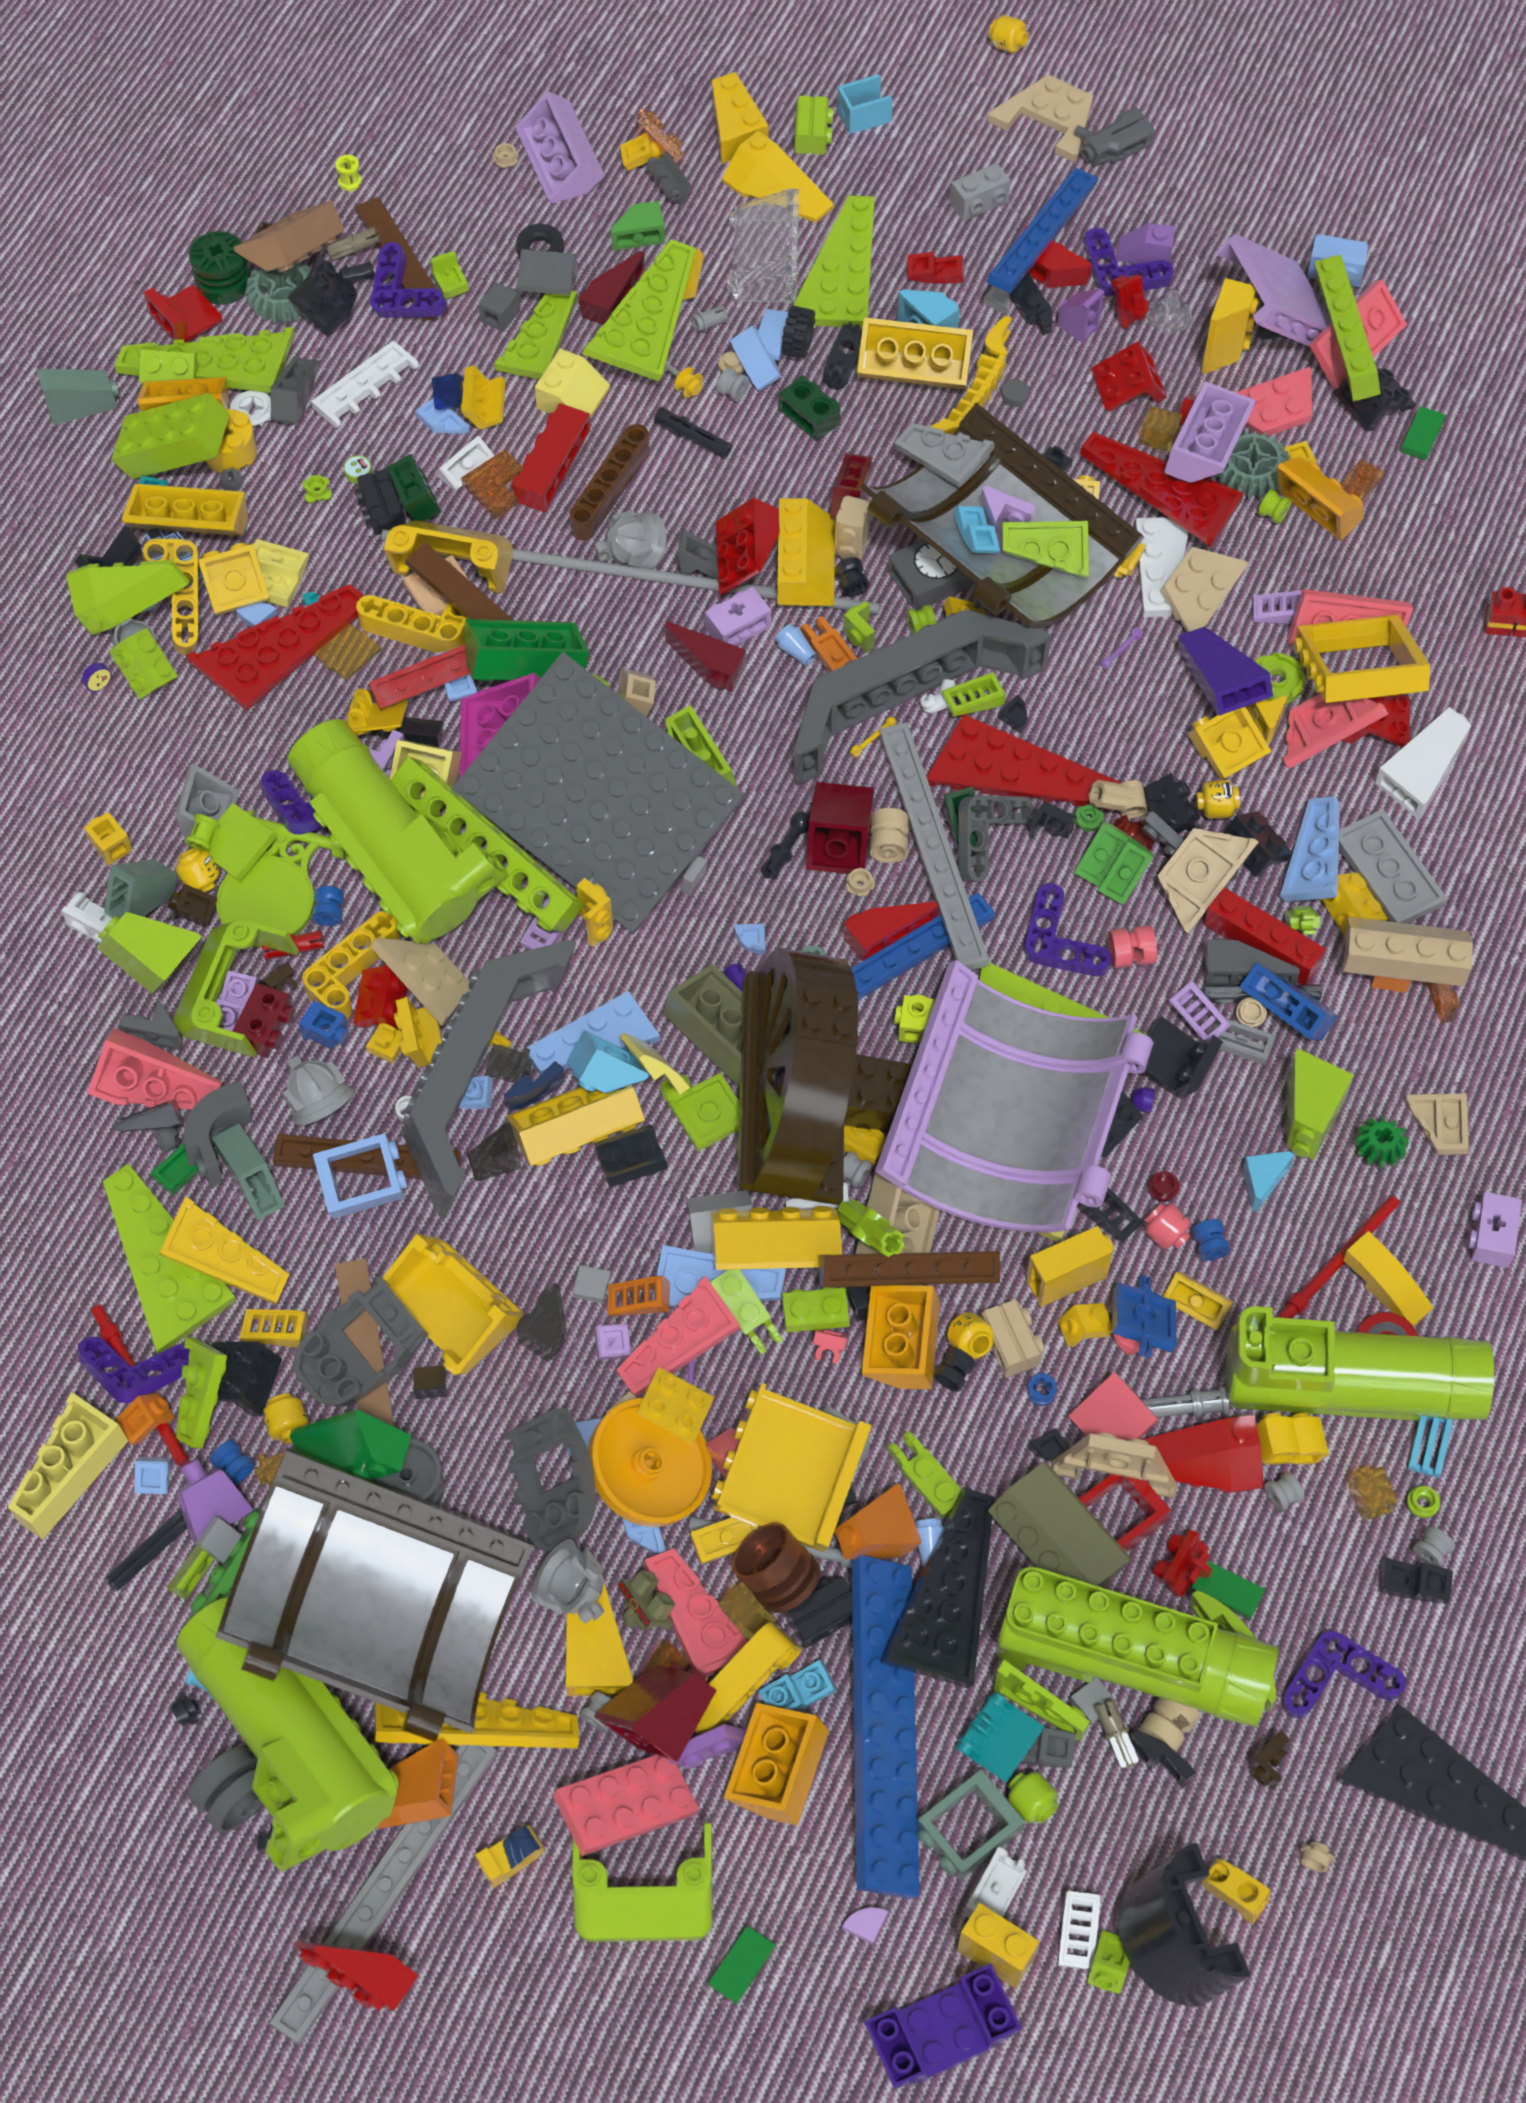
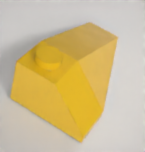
M760 131L755 132L739 145L722 176V182L739 195L749 198L751 195L762 199L763 204L768 206L775 204L784 207L788 213L815 223L834 209V204L775 142Z

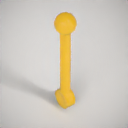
M888 717L885 724L879 729L894 726L897 724V720L894 717ZM879 729L860 745H855L850 753L854 757H858L866 746L880 736Z

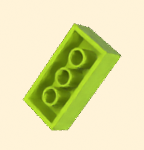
M210 393L126 415L122 422V428L111 460L133 480L140 478L142 475L148 476L217 458L230 413Z

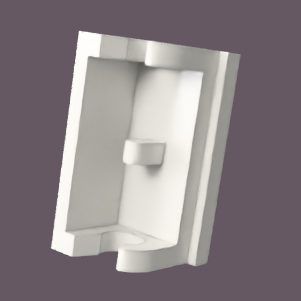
M78 892L70 903L61 910L69 927L99 943L102 940L98 935L112 919L104 913V908L91 902L81 892Z
M998 1847L966 1906L964 1916L970 1918L978 1904L981 1903L1003 1917L1027 1873L1024 1869L1025 1863L1020 1859L1017 1862L1010 1859L1008 1852Z

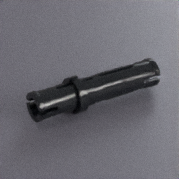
M663 406L657 410L654 416V423L673 431L674 436L678 438L684 437L722 459H726L732 450V443L691 423L690 419L686 416L680 417Z

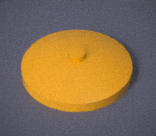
M643 1398L628 1400L610 1410L598 1422L592 1432L588 1450L593 1467L595 1489L610 1509L632 1523L646 1527H663L677 1523L700 1506L709 1490L712 1478V1459L705 1446L707 1443L700 1430L692 1445L637 1415L636 1413Z

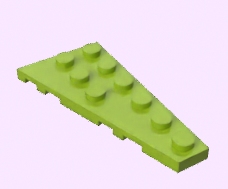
M671 239L655 258L649 269L640 277L637 284L632 287L613 311L607 322L597 331L591 342L586 345L582 354L660 382L696 248Z

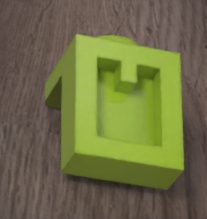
M1102 1930L1087 1981L1090 1985L1120 1994L1130 1964L1119 1935Z

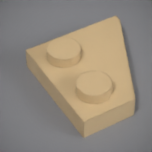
M1467 1093L1407 1095V1105L1437 1155L1469 1154Z

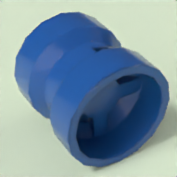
M333 886L318 887L314 891L316 906L313 908L312 920L322 926H336L340 924L343 914L340 906L344 902V892Z
M1219 1219L1205 1220L1192 1228L1194 1239L1200 1244L1198 1251L1203 1261L1217 1260L1231 1252L1229 1242L1223 1236L1225 1231L1223 1223Z
M232 1439L222 1443L212 1453L209 1460L216 1469H222L234 1485L247 1478L255 1467V1462L249 1455H242L241 1447Z

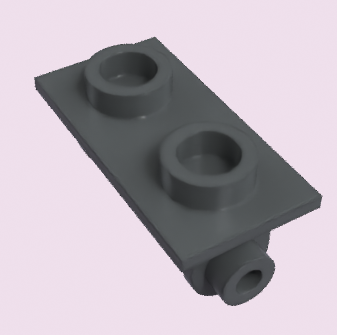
M664 151L661 159L652 157L647 161V170L653 174L655 179H660L659 184L666 192V196L676 201L682 207L692 185L669 153Z

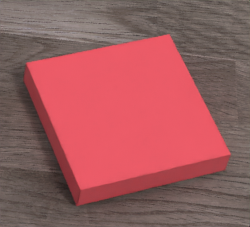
M1113 1372L1068 1415L1086 1436L1089 1434L1109 1433L1114 1435L1116 1439L1126 1441L1140 1439L1159 1421V1418L1116 1372Z

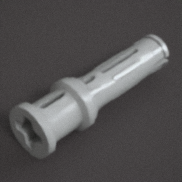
M1220 1386L1219 1390L1202 1392L1199 1389H1193L1189 1395L1142 1399L1157 1417L1192 1414L1193 1417L1201 1418L1203 1414L1222 1412L1223 1415L1229 1414L1226 1386Z

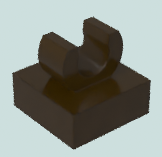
M288 962L279 965L258 982L261 985L281 991L283 983L288 984L292 990L298 987L296 981L288 977L294 972V969Z

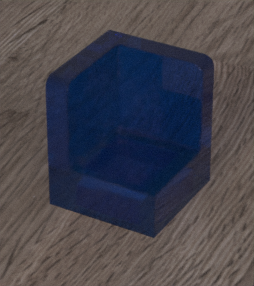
M453 373L432 378L434 408L441 411L455 407L461 409L463 376Z

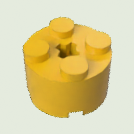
M226 409L230 415L217 458L205 460L213 471L222 473L224 469L231 467L240 471L241 467L246 464L249 466L255 460L257 445L252 423L245 412Z

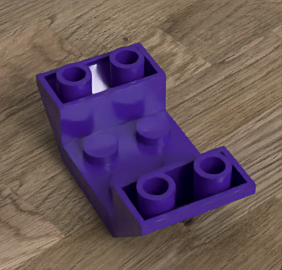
M992 1963L960 1977L958 1984L900 2011L895 2007L864 2021L894 2089L928 2080L988 2052L1022 2030Z

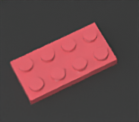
M1383 280L1374 281L1355 300L1373 358L1407 325ZM1331 323L1309 346L1331 386L1336 390L1346 378Z
M655 1755L559 1788L552 1795L582 1856L695 1816L700 1810L677 1764L670 1763L669 1759Z

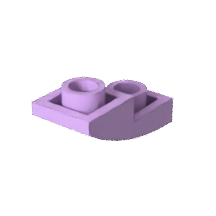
M232 971L227 972L221 999L216 1001L223 1013L219 1028L229 1031L233 1030L255 984L259 982V978Z

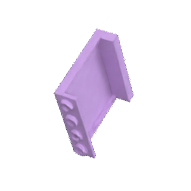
M1238 234L1228 238L1216 251L1218 256L1243 266L1265 305L1253 315L1257 325L1309 346L1332 323L1297 261Z

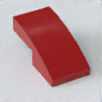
M934 251L908 255L907 276L909 280L923 283L964 282V259L962 255L936 258Z

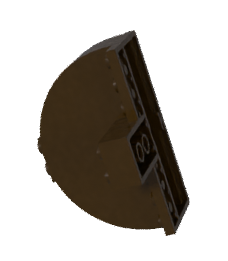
M777 948L768 956L759 972L750 971L743 980L737 1182L741 1189L840 1205L843 1201L844 1125L876 1129L889 1133L911 1071V1064L856 1054V1047L858 1046V991L856 990L852 969L844 959ZM791 1018L790 1032L788 1036L784 1039V1041L780 1044V1046L777 1048L780 1039ZM786 1067L781 1092L773 1082V1072L775 1069ZM767 1108L771 1122L769 1137L767 1132Z

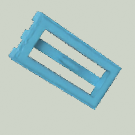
M1427 1416L1420 1417L1408 1470L1436 1478L1441 1476L1453 1420ZM1426 1420L1432 1421L1423 1464L1419 1465L1416 1463ZM1440 1423L1444 1425L1435 1468L1433 1469L1429 1466Z

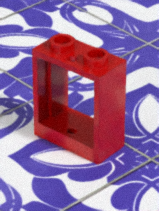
M1111 1474L1079 1499L1088 1508L1118 1484L1123 1487L1148 1516L1147 1519L1117 1541L1128 1552L1165 1524L1169 1519L1171 1509L1147 1481Z

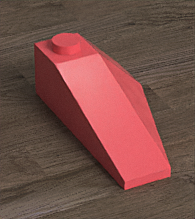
M114 1028L105 1040L87 1094L116 1105L133 1103L145 1104V1107H153L174 1099L177 1101L179 1109L192 1110L204 1096L220 1088L223 1082L144 1039Z

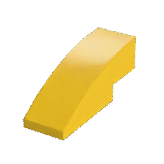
M1369 1231L1347 1250L1343 1261L1366 1281L1365 1288L1392 1313L1404 1317L1415 1327L1433 1310V1306L1411 1275Z

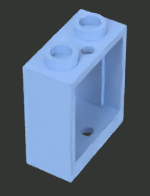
M385 1133L313 1154L327 1210L333 1219L405 1198L403 1189L408 1188L403 1170L398 1171L395 1160L400 1158L395 1140L390 1142ZM381 1147L391 1187L341 1201L331 1162Z

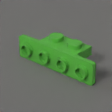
M262 1508L257 1509V1511L253 1510L244 1520L243 1526L245 1529L241 1534L242 1537L226 1561L221 1566L217 1565L207 1579L210 1584L204 1594L199 1593L191 1603L189 1609L192 1612L188 1620L200 1610L215 1602L218 1596L221 1598L229 1596Z

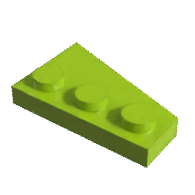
M185 1337L184 1348L190 1349L188 1366L182 1367V1378H186V1395H183L179 1400L176 1438L191 1448L203 1449L205 1438L210 1430L209 1423L212 1411L218 1400L217 1392L221 1377L226 1370L227 1355L196 1338Z

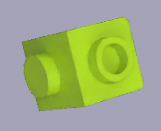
M455 251L431 258L432 277L446 299L469 291L468 282L458 265Z
M867 601L858 606L851 607L844 617V632L854 646H859L865 653L875 647V630L867 623L870 619V604Z

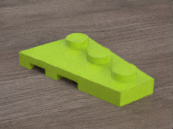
M1088 521L1002 523L1004 554L1089 579Z
M1003 1660L997 1670L994 1691L1061 1731L1075 1733V1739L1081 1742L1090 1723L1086 1719V1715L1076 1707L1068 1706L1006 1660Z

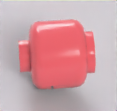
M1161 1202L1144 1219L1147 1223L1144 1228L1145 1233L1162 1249H1168L1172 1245L1178 1249L1190 1237L1187 1230L1190 1228L1191 1221L1173 1203L1164 1205Z

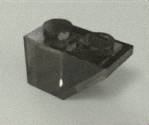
M556 1283L549 1290L545 1289L541 1292L536 1300V1307L530 1314H524L516 1326L518 1342L548 1363L568 1340L560 1286Z

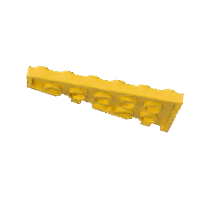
M480 1692L475 1726L472 1734L443 1723L437 1740L444 1739L450 1745L459 1746L482 1745L491 1747L513 1746L578 1749L580 1739L578 1717L576 1715L540 1706L530 1710L516 1706V1700L504 1698L502 1703L486 1699L487 1693ZM374 1702L375 1742L433 1743V1741L402 1730L406 1713Z

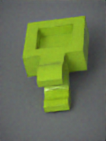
M1295 906L1293 911H1284L1285 924L1293 929H1300L1303 935H1315L1316 930L1314 928H1320V915L1314 909H1311L1310 906Z

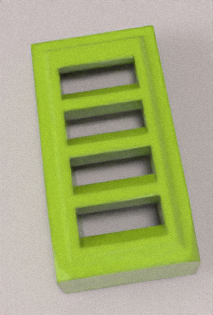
M994 672L941 691V695L953 716L992 709L1005 704L1006 694ZM978 692L980 698H976L974 693ZM967 694L971 701L967 702L963 695ZM957 696L961 705L956 706L952 697Z

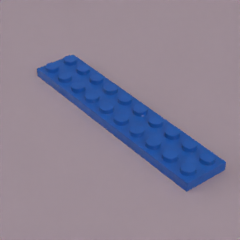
M859 1555L857 1558L852 1559L857 1890L914 1899L920 1897L919 1843L917 1836L915 1675L913 1672L880 1663L913 1594L912 1567Z

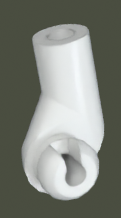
M944 679L938 694L923 695L920 699L922 709L927 713L933 714L948 708L941 695V691L956 686V683L952 680Z

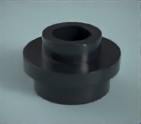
M183 1693L178 1695L176 1701L171 1703V1709L175 1718L183 1727L188 1724L192 1726L199 1722L198 1715L201 1713L198 1703L192 1696L187 1697Z

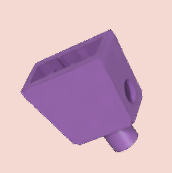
M198 1458L180 1467L189 1484L178 1489L176 1495L192 1541L197 1542L213 1516L221 1518L229 1525L253 1511L250 1504L222 1469H214L206 1473Z

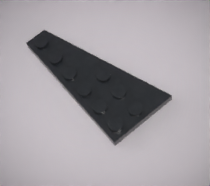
M968 1488L960 1491L880 1663L964 1688L974 1686L993 1518L988 1510L994 1504L995 1497Z
M1402 1705L1394 1712L1337 1781L1349 1787L1350 1785L1365 1791L1367 1795L1376 1799L1381 1798L1398 1805L1400 1809L1442 1827L1452 1828L1469 1835L1468 1838L1478 1842H1486L1502 1849V1852L1526 1862V1807Z

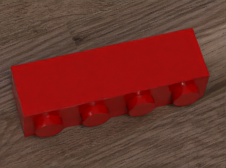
M559 403L555 412L549 414L546 428L543 433L540 432L537 435L533 451L526 455L520 474H516L512 480L511 489L514 490L516 503L546 512L591 431L590 413Z
M1224 887L1208 907L1204 923L1205 927L1223 938L1238 940L1298 967L1299 976L1297 983L1300 985H1307L1321 967L1326 948Z

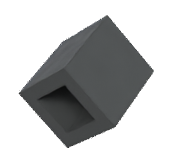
M495 282L479 303L481 322L504 332L520 312L519 292H516L511 287H505Z

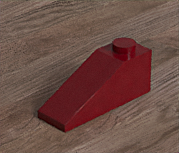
M638 251L591 281L587 290L584 289L579 297L582 318L601 325L607 322L613 311L645 272L644 252Z
M845 454L833 486L831 518L837 517L844 497L850 496L864 500L865 492L860 487L862 484H868L873 457Z
M667 621L665 625L666 642L706 683L711 684L717 689L733 692L746 667V649Z

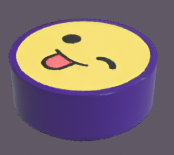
M94 663L85 669L81 680L89 691L98 692L109 684L112 674L103 663Z

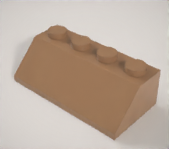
M330 200L291 213L236 245L234 250L266 271L278 268L279 272L294 267L293 262L303 261L309 257L308 255L322 250V246L335 242L337 240L336 235L343 232L344 228L334 204Z

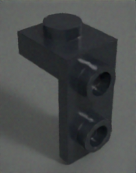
M124 526L102 557L80 554L75 560V564L78 568L88 564H99L100 567H113L114 563H123L124 566H127L140 549L141 544L132 529Z

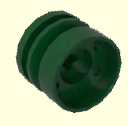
M213 231L205 233L192 243L188 253L196 288L211 304L226 305L235 303L246 295L247 278H250L247 259L235 252L234 247L242 243L238 236L229 232Z

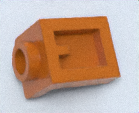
M159 1393L138 1396L116 1418V1421L131 1445L140 1444L159 1424L170 1423L174 1419V1415L170 1411L166 1400Z

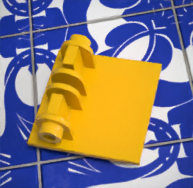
M357 689L354 692L347 715V723L356 735L365 734L371 730H395L402 726L408 699L379 710L377 703H372L368 690Z
M658 1367L652 1381L649 1382L645 1390L646 1394L636 1414L693 1445L715 1397Z

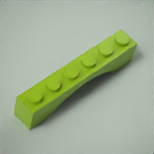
M1342 255L1314 261L1318 286L1334 328L1352 399L1357 401L1380 395L1378 372Z

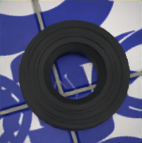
M538 223L529 225L518 234L516 240V250L519 259L521 249L532 250L530 245L537 240H545L550 243V247L546 251L564 252V240L560 231L549 224Z

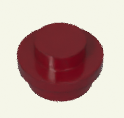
M1161 1171L1151 1177L1148 1189L1151 1196L1156 1200L1168 1202L1178 1195L1180 1184L1172 1173Z

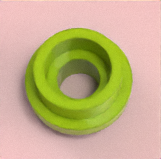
M1418 1486L1410 1491L1407 1497V1506L1413 1515L1419 1518H1430L1439 1510L1440 1498L1434 1489L1428 1486ZM1424 1499L1428 1502L1429 1506L1421 1507L1417 1500Z

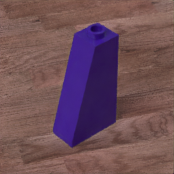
M1205 626L1178 635L1181 658L1219 716L1273 697L1270 673Z

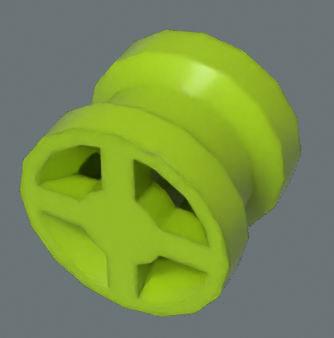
M1271 489L1265 495L1258 514L1263 517L1269 516L1274 523L1280 524L1290 509L1292 499L1288 497L1282 498L1278 496L1277 491Z
M929 604L924 605L920 610L912 608L906 611L911 635L926 625L936 623L933 609Z

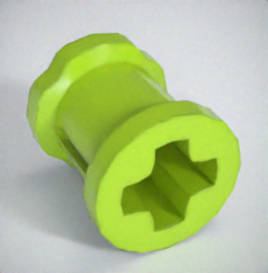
M195 814L193 818L195 821L194 826L184 843L191 848L198 847L199 850L209 851V842L214 830L219 828L220 823L206 815Z

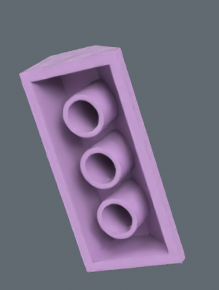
M547 91L515 128L548 201L556 203L589 193L604 177V173L571 102Z
M1205 381L1171 449L1164 473L1190 483L1222 473L1256 404V400Z

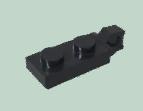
M1027 272L1012 293H1009L1010 299L1026 324L1035 323L1042 335L1053 332L1052 324L1054 323L1051 317L1053 312Z

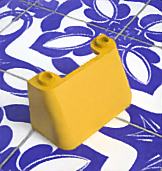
M411 521L396 526L389 531L384 551L394 574L408 576L410 568L405 564L406 560L426 542L441 556L449 557L453 555L457 559L472 561L479 568V576L485 577L488 580L490 592L504 594L513 557L512 545L506 537L424 521Z
M416 1234L382 1277L390 1284L391 1288L423 1328L428 1331L429 1335L427 1337L444 1351L441 1354L445 1360L443 1366L454 1375L467 1374L525 1317L524 1312L452 1246L438 1237Z

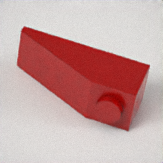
M933 901L870 908L861 914L855 913L844 923L843 938L860 960L864 961L938 916V904Z

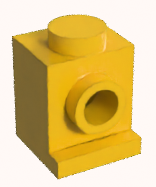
M109 812L101 817L92 819L84 827L87 839L102 856L107 866L133 851L128 835Z

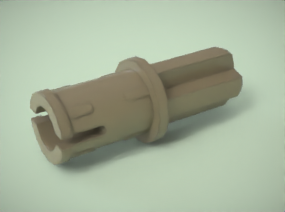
M372 226L354 235L349 233V237L329 244L327 250L331 259L336 260L354 252L359 254L361 249L381 243L379 235L368 238L378 232L376 227Z
M1115 1699L1105 1702L1110 1716H1108L1104 1704L1094 1707L1106 1732L1104 1739H1109L1119 1766L1123 1769L1138 1763V1756L1127 1732L1130 1729L1129 1727L1125 1728L1115 1704Z

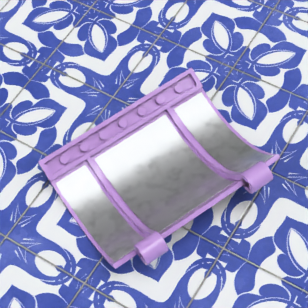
M959 961L949 962L875 1172L922 1202L972 1222L1023 1232L1045 1233L1070 1230L1078 1202L1089 1207H1100L1103 1205L1111 1174L1106 1169L1098 1166L1127 1073L1140 1074L1145 1071L1154 1044L1153 1040L1144 1034L1133 1032L1138 1018L1134 1014L1114 1018H1083L1042 1010L1014 1000L978 980L977 974Z

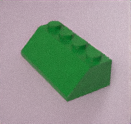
M465 619L466 664L472 679L489 681L490 679L511 681L532 673L542 678L562 652L584 669L587 667L590 652L575 622Z
M356 1409L292 1429L289 1436L296 1451L373 1480L386 1478L388 1475L401 1472L412 1435Z

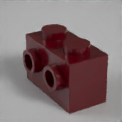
M258 983L255 984L232 1031L245 1035L257 1052V1055L269 1058L273 1049L279 1047L282 1040V1030L285 1024H289L292 1021L295 1012L290 994Z

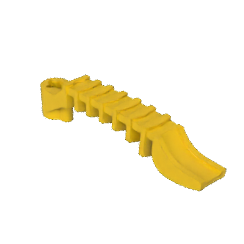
M1005 316L999 320L986 336L985 352L978 359L975 380L971 388L966 392L965 398L960 399L957 408L952 409L948 419L942 418L940 422L929 427L941 429L944 433L952 435L960 426L961 420L976 402L984 408L985 403L990 401L993 390H997L999 380H1002L1004 377L1008 353L1004 344L1011 333L1009 330V324L1012 321L1011 317Z

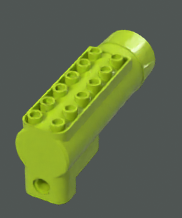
M333 719L315 726L305 733L290 750L287 759L288 765L305 786L308 795L313 798L309 803L315 810L313 813L314 818L323 827L327 826L332 832L329 835L332 842L339 849L344 848L348 854L346 857L347 862L354 870L361 871L365 877L362 879L364 885L372 893L376 892L381 898L379 901L380 906L388 915H394L398 921L395 924L397 929L406 938L410 936L416 943L422 942L427 945L433 939L449 933L471 914L478 900L508 876L507 870L494 854L483 850L474 842L462 851L443 826L423 814L417 816L376 762L370 749L360 741L346 721Z
M1252 1306L1242 1312L1238 1324H1235L1230 1330L1225 1386L1229 1403L1239 1409L1419 1421L1421 1416L1442 1418L1444 1420H1486L1490 1413L1493 1397L1494 1356L1492 1345L1489 1341L1449 1336L1419 1337L1335 1331V1321L1273 1317V1307Z
M1037 1567L1022 1568L1018 1571L996 1648L997 1656L1001 1662L1006 1660L1015 1668L1025 1671L1026 1664H1031L1088 1683H1092L1095 1677L1195 1708L1216 1718L1246 1724L1255 1728L1259 1723L1268 1697L1279 1651L1277 1646L1267 1644L1242 1633L1219 1629L1218 1623Z
M228 1597L209 1604L187 1622L178 1636L177 1649L187 1661L198 1682L210 1693L258 1759L252 1789L273 1817V1831L271 1839L267 1842L265 1852L274 1865L284 1872L325 1850H341L366 1837L383 1820L391 1816L399 1782L395 1773L390 1769L388 1770L380 1760L376 1748L372 1744H368L362 1736L356 1721L350 1719L344 1712L338 1697L335 1694H331L323 1682L284 1667H280L274 1682L241 1670L248 1649L216 1638L218 1626Z

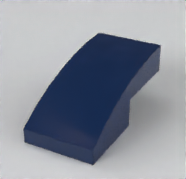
M554 1061L535 1081L524 1074L504 1094L506 1109L510 1112L519 1110L551 1094L565 1082L564 1068Z

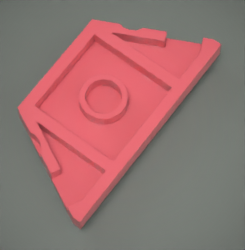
M1310 367L1236 392L1256 400V404L1245 425L1251 432L1256 430L1259 435L1266 432L1268 437L1311 421L1312 369Z
M1318 694L1289 712L1288 722L1290 727L1286 735L1288 752L1287 755H1284V763L1290 769L1389 713L1380 702L1377 704L1369 700V698L1326 703L1322 695Z

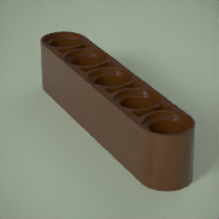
M633 424L625 429L569 512L571 534L577 540H589L595 535L648 457L650 452L649 433L643 425Z

